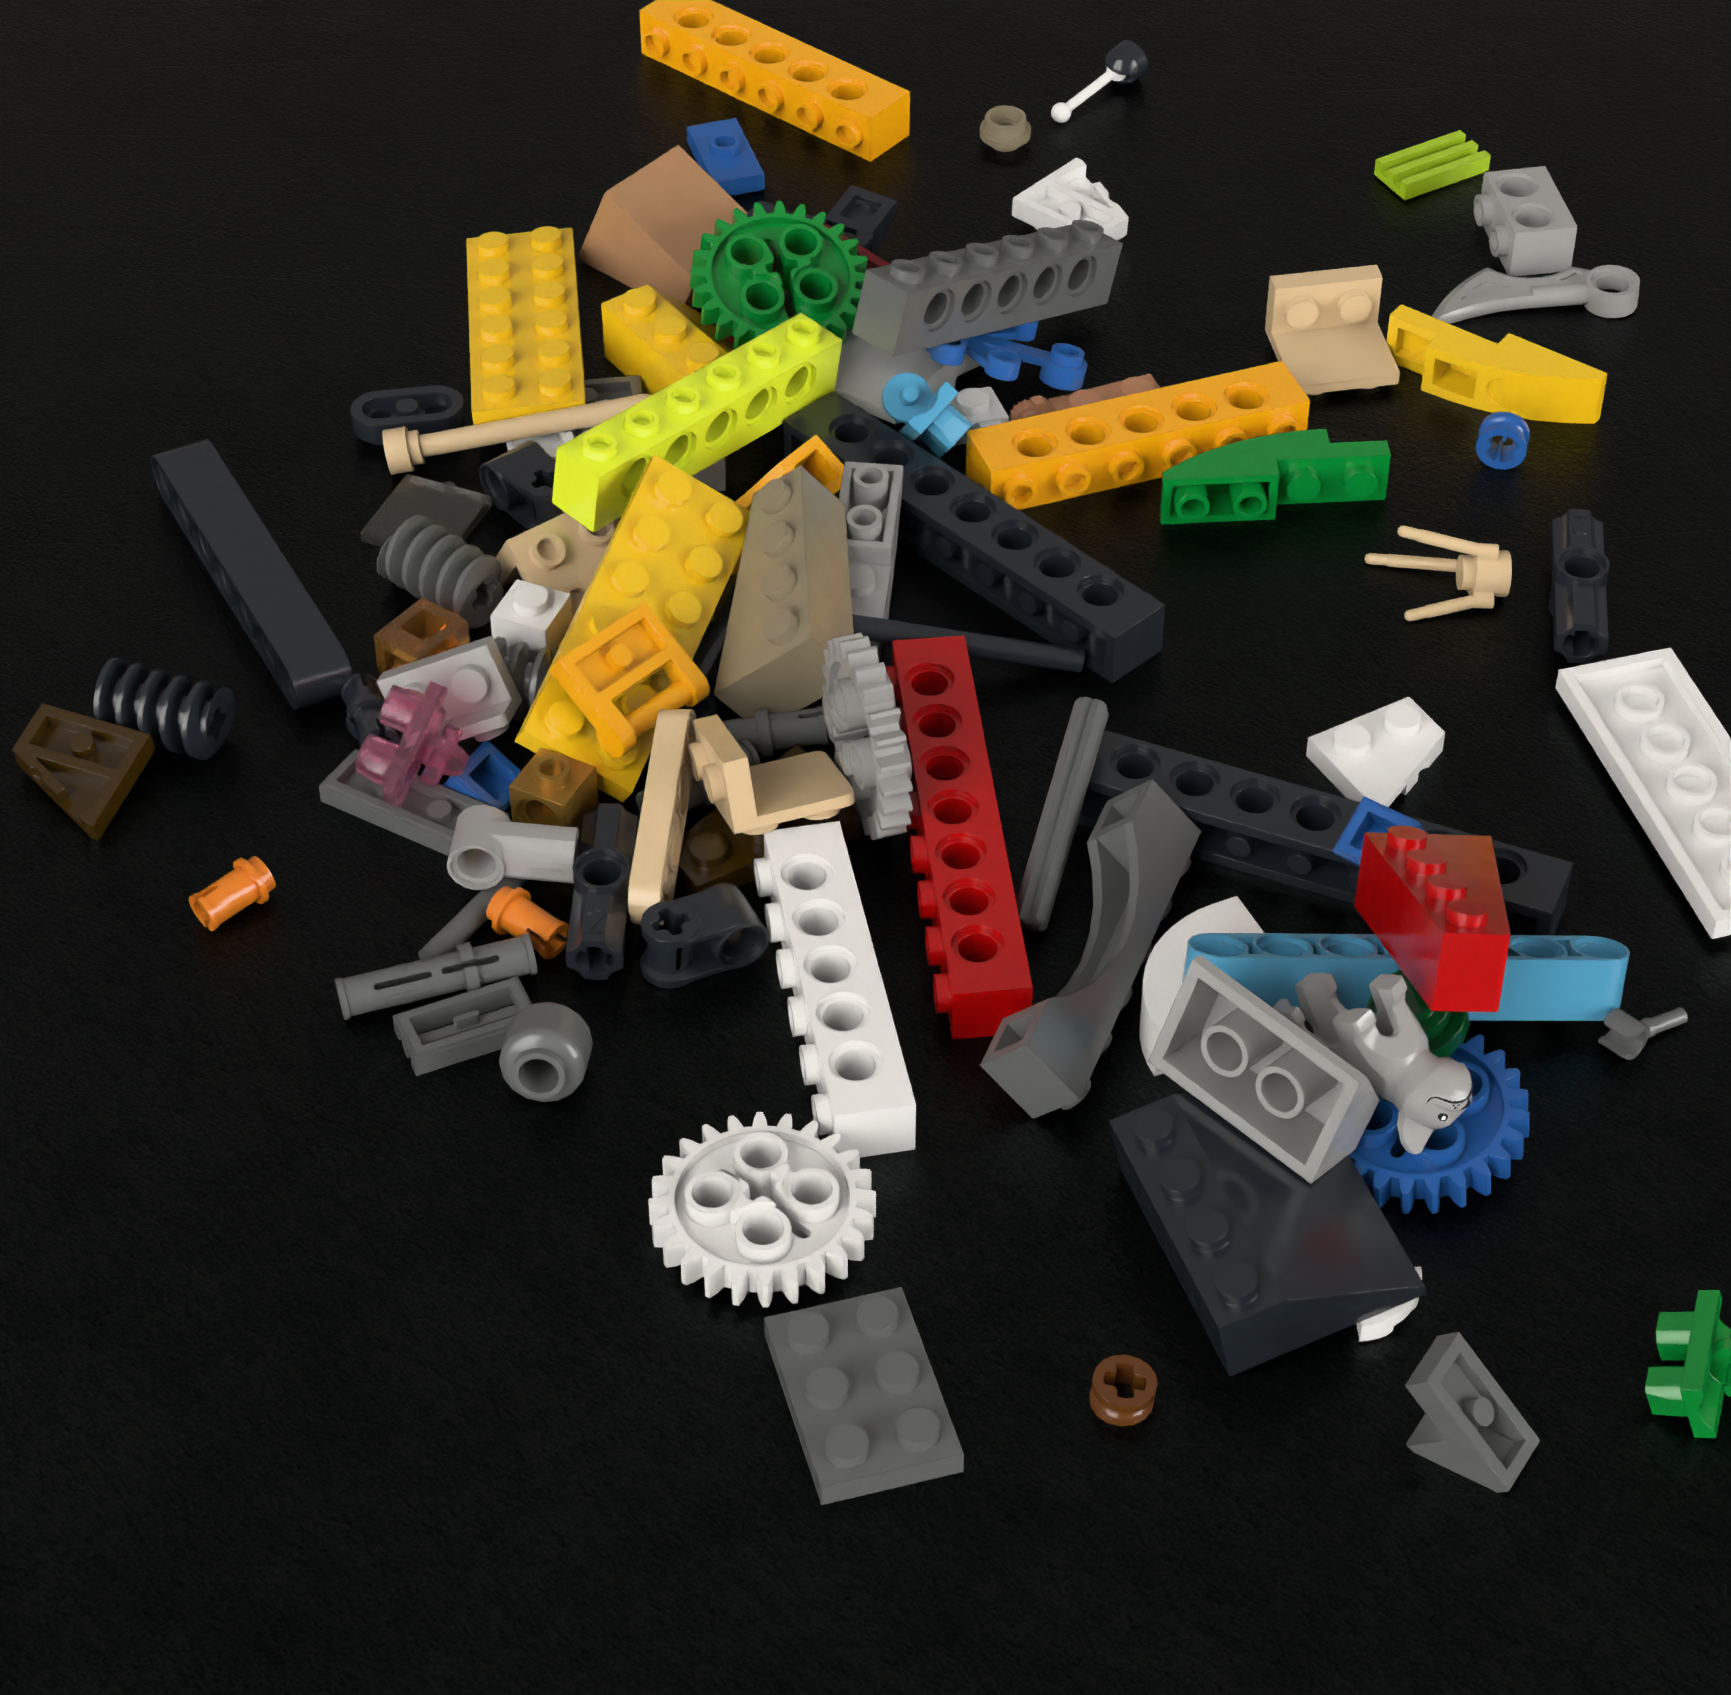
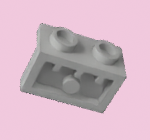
M493 636L385 671L377 680V684L386 703L390 705L389 709L402 734L400 738L401 747L397 755L399 760L418 754L423 760L432 759L449 751L455 745V742L473 736L478 742L495 738L510 727L509 723L522 702V698Z

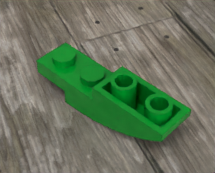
M1315 429L1265 435L1206 451L1162 472L1160 523L1164 525L1274 520L1276 505L1385 500L1391 457L1388 442L1385 440L1330 443L1327 429Z

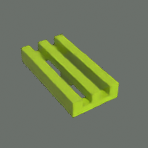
M1458 130L1376 159L1374 175L1403 200H1407L1489 171L1491 155L1485 150L1478 152V144L1473 140L1465 142L1466 134Z

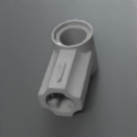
M473 805L464 809L457 818L447 861L448 873L456 883L473 890H484L496 886L503 877L574 884L572 866L579 852V830L576 827L511 822L508 816L496 807Z

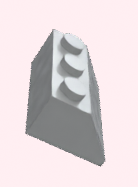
M1199 955L1191 961L1148 1062L1312 1184L1356 1149L1379 1102V1098L1368 1077L1203 956Z

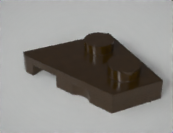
M42 703L12 751L18 765L90 838L100 840L154 753L155 747L150 734Z

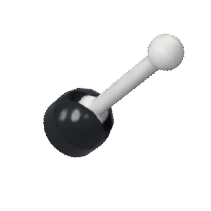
M1123 40L1118 43L1105 57V73L1066 103H1056L1051 109L1052 118L1058 123L1068 121L1072 110L1110 81L1121 86L1137 81L1148 70V60L1143 50L1130 40Z

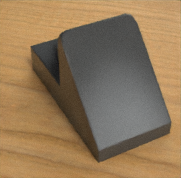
M1460 1332L1438 1335L1405 1385L1425 1412L1406 1445L1414 1453L1497 1493L1508 1492L1540 1442V1439Z

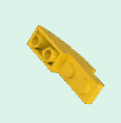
M1402 304L1390 314L1387 334L1389 349L1397 365L1423 375L1422 391L1478 410L1491 413L1511 412L1522 419L1595 424L1600 419L1608 373L1510 333L1497 344Z

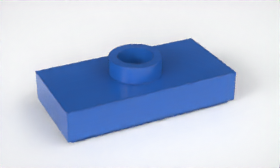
M736 118L686 127L687 143L698 165L730 196L765 189V174Z

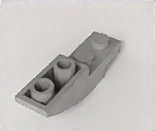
M845 461L839 500L845 504L852 614L888 619L900 519L903 465ZM870 641V645L877 648L878 660L880 662L882 643Z

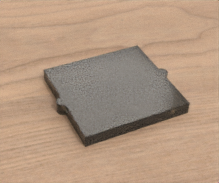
M406 474L360 532L361 542L382 547L386 540L395 533L397 528L406 519L414 515L428 517L433 522V525H441L448 530L450 535H458L465 541L492 506V498L489 495L456 487L452 481L441 483Z

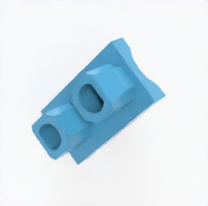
M905 372L892 377L882 390L881 401L887 415L897 422L906 423L899 433L912 442L916 440L926 451L935 457L941 458L972 426L950 404L959 392L947 381L932 395L930 386L925 379L917 374Z

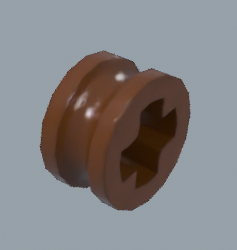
M1113 1355L1102 1360L1095 1367L1092 1377V1388L1089 1395L1091 1409L1098 1418L1108 1424L1117 1426L1134 1425L1145 1420L1152 1412L1155 1401L1154 1397L1158 1386L1156 1373L1149 1364L1140 1358L1130 1355ZM1114 1383L1129 1384L1133 1397H1118Z

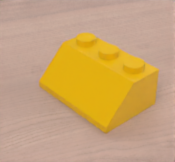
M648 284L631 289L625 294L601 303L604 356L625 376H640L642 391L646 394H655L733 350L734 345L726 340L717 341L715 339L716 327L713 324H701V314L694 308Z

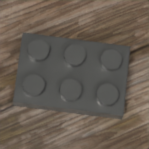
M902 1287L764 1318L765 1338L821 1505L964 1471L963 1450Z

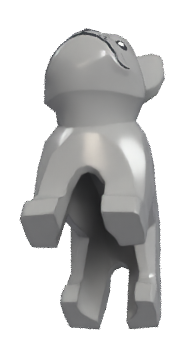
M1309 973L1295 984L1301 1009L1298 1006H1291L1288 999H1280L1272 1008L1368 1077L1378 1098L1392 1102L1398 1109L1397 1128L1403 1147L1410 1154L1421 1153L1433 1130L1451 1125L1472 1103V1078L1469 1070L1464 1063H1458L1450 1056L1439 1058L1430 1052L1428 1037L1405 1001L1407 985L1402 975L1380 974L1369 984L1377 1009V1013H1373L1371 1009L1366 1008L1347 1010L1338 1000L1336 994L1337 985L1332 974ZM1306 1019L1313 1027L1314 1034L1305 1027L1304 1022Z

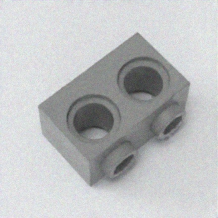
M1539 166L1484 172L1481 194H1477L1474 199V216L1477 225L1484 227L1489 237L1491 253L1494 257H1499L1507 275L1518 277L1562 272L1570 268L1578 226L1547 168Z

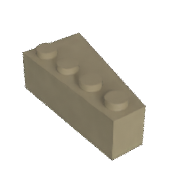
M801 465L782 477L769 481L753 495L714 695L742 718L755 716V710L767 708L768 714L801 710L822 698L824 694L822 684H827L822 671V665L826 664L823 650L828 649L826 642L832 640V638L854 634L845 504Z

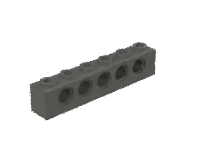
M1074 220L1071 225L1057 228L1041 227L1034 233L1021 236L1005 235L1002 237V240L985 244L969 243L966 245V248L949 252L933 251L929 253V256L913 260L896 259L890 265L866 270L852 333L894 357L1107 304L1123 243L1104 234V228L1097 223L1088 220Z

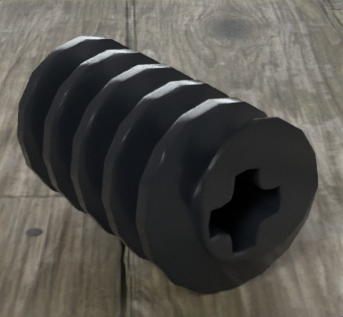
M118 657L109 659L101 669L93 697L95 719L150 734L155 748L165 746L168 751L177 754L187 752L190 757L199 760L211 758L221 748L228 737L236 711L235 695L231 688L222 686L214 695V688L210 682L201 680L193 687L190 677L179 674L171 681L168 671L159 668L152 671L149 675L146 665L135 662L128 668L125 660Z

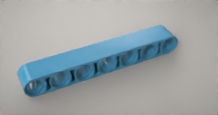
M1201 933L1191 936L1188 940L1183 980L1191 961L1201 955L1271 1007L1280 999H1288L1291 1006H1298L1301 1009L1295 984L1309 973L1332 974L1337 985L1336 994L1339 1002L1347 1010L1355 1008L1367 1009L1372 995L1369 984L1380 974H1392L1400 970V968L1375 934ZM1511 935L1498 1012H1469L1470 1020L1603 1021L1612 1010L1620 1009L1630 951L1622 943L1598 936Z

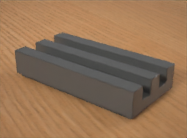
M517 976L393 1015L394 1031L398 1040L402 1039L403 1050L407 1058H411L415 1075L419 1076L500 1050L510 1022L520 1010L532 1005Z

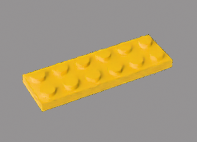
M552 226L536 228L532 232L514 234L488 232L479 237L466 238L473 424L477 425L586 404L573 229H558Z
M654 455L646 465L549 669L559 658L644 602L648 604L688 656L693 659L743 549L750 510ZM661 669L614 701L613 704L623 716H626L670 685V679ZM548 670L517 734L515 742L534 753H537L542 747L596 766L597 788L623 803L632 794L650 755L655 726L639 736L635 748L622 757L614 758L608 755L599 744L597 730Z

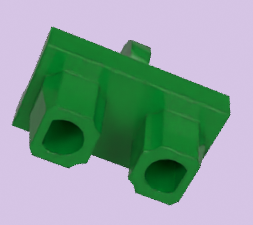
M1698 1290L1694 1311L1659 1312L1656 1344L1661 1360L1685 1361L1684 1366L1649 1367L1645 1384L1646 1396L1652 1414L1688 1417L1694 1438L1717 1437L1724 1392L1727 1396L1731 1397V1329L1722 1323L1719 1318L1722 1304L1720 1290Z

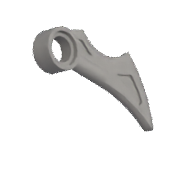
M1604 265L1592 270L1570 267L1554 275L1534 278L1506 275L1487 267L1453 289L1440 303L1432 317L1448 324H1453L1465 319L1501 311L1584 304L1586 309L1594 315L1604 318H1620L1633 313L1637 308L1640 278L1634 271L1619 265ZM1604 290H1614L1619 293H1609Z

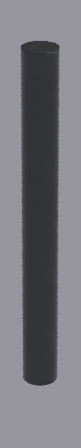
M852 614L854 634L862 632V635L868 636L872 642L892 645L893 640L965 635L968 655L971 657L1077 673L1082 671L1084 664V649Z

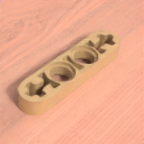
M660 709L658 712L629 880L628 907L632 924L641 925L642 915L650 906L659 902L672 901L674 898L693 779L687 749L688 744L696 742L693 720L697 718L693 709Z

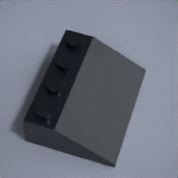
M1191 1093L1172 1094L1109 1120L1121 1171L1229 1377L1426 1294L1423 1281L1349 1155L1310 1184Z

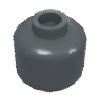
M553 1002L534 1003L520 1010L510 1022L501 1048L499 1064L504 1080L512 1090L530 1100L551 1102L559 1101L571 1095L583 1081L593 1045L589 1026L580 1014L562 1004Z

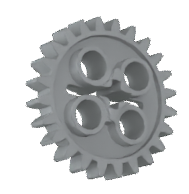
M862 632L832 638V640L826 642L828 649L823 650L826 664L822 665V671L827 684H822L824 692L822 706L829 738L834 742L836 749L834 755L835 763L838 764L839 771L853 787L855 803L852 806L855 807V810L862 817V826L866 836L870 835L871 840L906 833V826L911 824L908 811L913 810L908 793L913 791L910 781L912 765L906 735L900 730L899 719L901 712L900 708L896 707L893 685L886 672L884 662L879 663L876 646L870 645L868 636H863Z

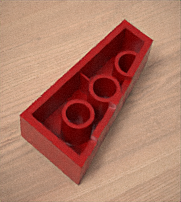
M1392 826L1388 828L1387 833L1365 832L1354 907L1431 1011L1498 1012L1511 934L1491 836L1427 834L1425 831L1411 826Z

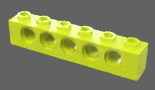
M800 313L558 446L556 450L552 503L594 533L622 517L646 465L654 455L693 476L782 425L783 420L828 393L835 392L842 339L819 325L816 321Z

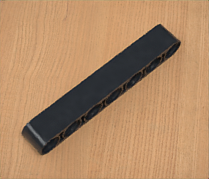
M209 439L152 455V470L162 498L294 710H299L341 696L343 683L348 677L353 675L344 649Z

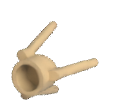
M1403 525L1397 531L1401 537L1468 555L1460 554L1458 559L1368 553L1365 556V562L1371 565L1456 572L1458 590L1468 591L1469 596L1407 610L1404 614V618L1407 621L1436 617L1471 608L1493 609L1494 597H1507L1511 586V555L1507 550H1499L1498 544L1475 543Z

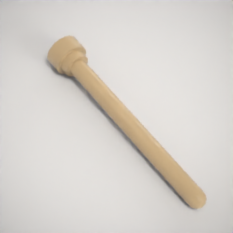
M638 394L420 435L418 430L408 431L406 426L383 430V445L388 468L391 475L415 471V465L425 463L424 457L597 426L651 395Z

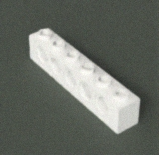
M840 821L776 829L765 833L764 858L754 859L756 887L759 897L770 896L771 903L765 904V919L770 942L781 941L783 948L776 950L778 977L782 989H793L794 996L787 999L789 1022L793 1037L804 1035L806 1045L799 1046L800 1065L805 1086L813 1084L817 1086L818 1094L811 1096L813 1120L818 1122V1136L832 1135L838 1132L842 1137V1152L857 1149L860 1152V1157L915 1150L916 1103Z

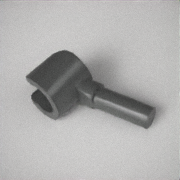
M1616 1008L1604 1020V1024L1611 1028V1030L1605 1036L1599 1038L1598 1043L1617 1055L1631 1060L1641 1052L1648 1038L1655 1036L1659 1032L1686 1023L1688 1016L1683 1008H1677L1639 1021L1623 1010Z

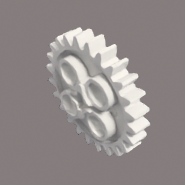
M757 1112L751 1127H743L740 1121L732 1115L728 1116L727 1132L720 1134L713 1127L705 1124L702 1126V1144L682 1138L679 1140L680 1158L675 1156L663 1157V1175L653 1176V1198L648 1199L654 1247H663L664 1265L667 1268L681 1265L683 1284L688 1285L704 1277L705 1296L708 1298L716 1295L723 1287H727L732 1291V1302L736 1306L741 1304L748 1292H757L763 1308L769 1307L773 1292L783 1291L786 1298L792 1304L798 1303L799 1286L806 1284L813 1291L822 1294L825 1292V1273L839 1279H846L848 1277V1259L862 1261L864 1258V1241L873 1240L874 1217H876V1191L871 1190L870 1169H860V1152L857 1149L842 1152V1137L838 1132L819 1140L818 1122L814 1120L808 1123L801 1131L793 1129L792 1116L787 1113L780 1119L777 1126H768L763 1112Z

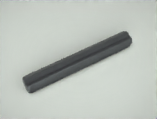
M1079 697L1073 705L1016 900L1021 929L1041 933L1047 929L1108 719L1107 704L1099 699Z

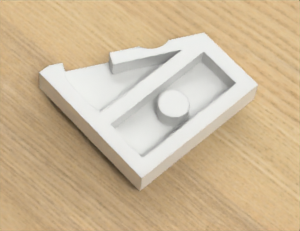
M1079 158L1073 159L1013 197L1012 216L1033 226L1037 230L1041 227L1057 228L1071 225L1074 220H1088L1102 226L1104 234L1118 241L1127 235L1128 228L1127 214L1117 203L1109 199V192L1100 182L1091 184L1086 178L1087 165Z
M1407 697L1308 737L1306 756L1347 799L1361 802L1365 796L1389 807L1400 793L1406 795L1418 781L1419 772L1424 768H1428L1443 751L1445 732L1410 697Z

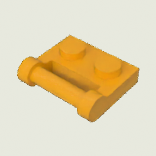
M646 602L559 658L549 669L550 673L597 730V738L603 750L614 758H620L635 748L637 738L656 725L660 709H680L684 705L686 707H693L707 698L710 693V687L704 674ZM662 669L670 679V685L626 716H623L613 702Z

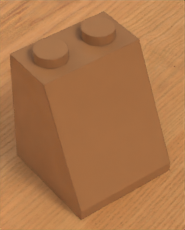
M677 145L605 192L578 257L588 266L633 289L648 284L678 301L692 306L693 289L689 288L690 271L692 268L694 250H700L702 234L709 233L714 235L715 221L718 218L732 225L733 209L738 208L745 215L747 212Z

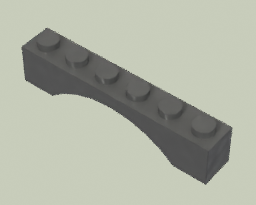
M1153 779L1107 800L1087 841L1092 869L1093 910L1089 937L1077 969L1067 985L1054 998L1046 999L1003 1018L980 1064L1032 1119L1059 1108L1068 1110L1082 1101L1089 1092L1092 1084L1090 1077L1097 1061L1112 1041L1111 1030L1120 1010L1132 997L1133 989L1131 986L1138 970L1153 950L1151 942L1160 922L1172 908L1173 902L1170 899L1179 879L1187 872L1192 863L1190 855L1201 831Z

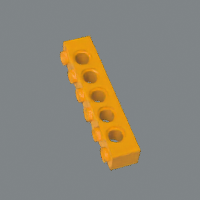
M655 0L639 10L642 54L867 161H873L910 135V91L712 0Z
M1279 361L968 430L966 440V477L982 485L986 490L1015 509L1022 510L1162 478V472L1184 460L1234 442L1265 435L1307 430L1310 399L1284 362Z

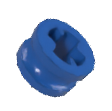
M1497 412L1484 418L1480 424L1479 436L1476 441V453L1479 459L1487 466L1503 470L1514 468L1522 463L1527 454V445L1530 438V429L1527 423L1520 416L1511 412ZM1503 436V440H1500L1499 444L1493 442V437ZM1507 437L1513 440L1512 445H1503V441H1506Z

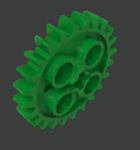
M777 201L774 213H766L763 206L756 202L754 203L753 216L747 217L738 208L733 209L732 225L718 218L715 221L714 235L703 233L700 250H694L689 282V288L693 289L692 306L702 308V325L716 323L715 339L717 341L725 339L730 335L735 337L734 350L790 319L784 308V291H788L786 306L792 317L803 313L842 339L843 345L846 341L847 329L853 330L868 261L867 256L857 255L859 244L857 238L842 241L845 227L842 223L834 225L829 229L824 227L826 213L823 211L812 220L805 218L806 210L804 204H800L793 214H788L782 201ZM767 245L772 246L776 256V272H772L774 257L772 251L770 253L769 247Z

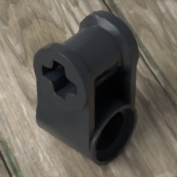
M533 440L527 441L480 466V481L490 501L496 508L508 513L527 530L565 513L552 503L556 460L548 455L537 442Z
M730 883L716 884L695 894L672 901L656 903L643 913L641 932L643 938L647 940V949L642 953L640 969L643 977L650 984L668 989L683 987L692 981L729 969L743 968L753 963L762 956L768 947L769 933L736 885ZM661 921H664V930H659ZM681 959V966L679 969H676V960Z

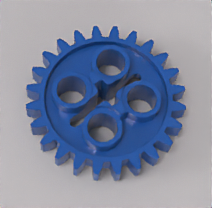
M1479 1034L1465 1044L1462 1043L1450 1055L1458 1063H1464L1471 1074L1472 1103L1451 1125L1433 1130L1421 1153L1410 1154L1405 1150L1404 1154L1397 1158L1401 1149L1403 1150L1404 1148L1400 1142L1397 1128L1399 1111L1392 1102L1379 1098V1102L1356 1149L1349 1154L1367 1187L1374 1191V1199L1379 1208L1387 1202L1390 1196L1400 1198L1402 1213L1408 1214L1413 1207L1415 1199H1424L1427 1207L1434 1214L1438 1213L1440 1197L1448 1195L1459 1207H1465L1467 1188L1472 1187L1477 1192L1488 1196L1491 1194V1175L1508 1179L1511 1176V1159L1523 1158L1524 1138L1529 1137L1530 1113L1528 1112V1090L1520 1089V1071L1518 1068L1505 1069V1052L1502 1049L1484 1055V1036Z

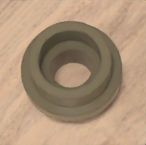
M1004 105L991 108L987 111L985 119L980 124L981 140L997 151L1009 152L1016 150L1018 147L1026 144L1031 137V125L1026 120V114L1014 106Z

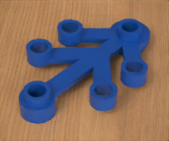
M1039 321L925 349L930 353V357L934 361L948 366L961 365L965 354H967L985 368L986 374L1004 381L1017 379L1021 361L1041 366L1039 378L1043 383L1053 388L1067 391L1082 388L1088 366L1084 360V351L1071 344H1053L1049 352L1008 341L1034 340Z

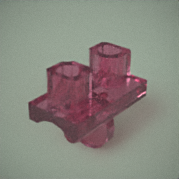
M430 681L423 694L416 690L392 685L380 712V723L404 732V735L399 745L369 734L356 758V772L384 786V802L401 808L422 763L426 766L420 778L424 783L431 786H437L443 774L459 776L465 771L469 757L464 749L457 745L463 734L461 729L447 724L441 736L437 735L446 716V711L441 705L448 693L447 687Z

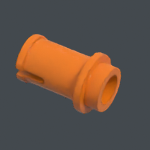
M253 856L248 860L239 858L233 862L232 871L202 891L189 896V903L198 920L205 927H208L210 931H214L220 924L253 902L263 904L268 901V892L275 889L276 884L271 872L258 857Z
M505 886L498 890L490 900L486 916L492 921V928L498 934L505 935L510 933L514 937H519L521 934L528 933L533 949L545 960L555 958L566 946L567 942L557 937L556 934L559 933L567 938L569 924L557 919L532 902L531 895L526 889L521 887L513 889Z

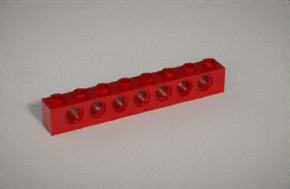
M965 635L893 640L892 666H885L893 685L896 707L900 708V730L906 735L911 758L912 776L910 781L913 791L908 793L913 810L908 811L911 824L907 825L906 829H916L917 835L910 836L913 874L924 873L925 880L917 882L920 919H932L933 925L925 927L928 966L939 965L941 972L940 974H933L935 1010L937 1014L948 1013L952 1039L994 1036L1003 1018L1032 1006L1033 986Z

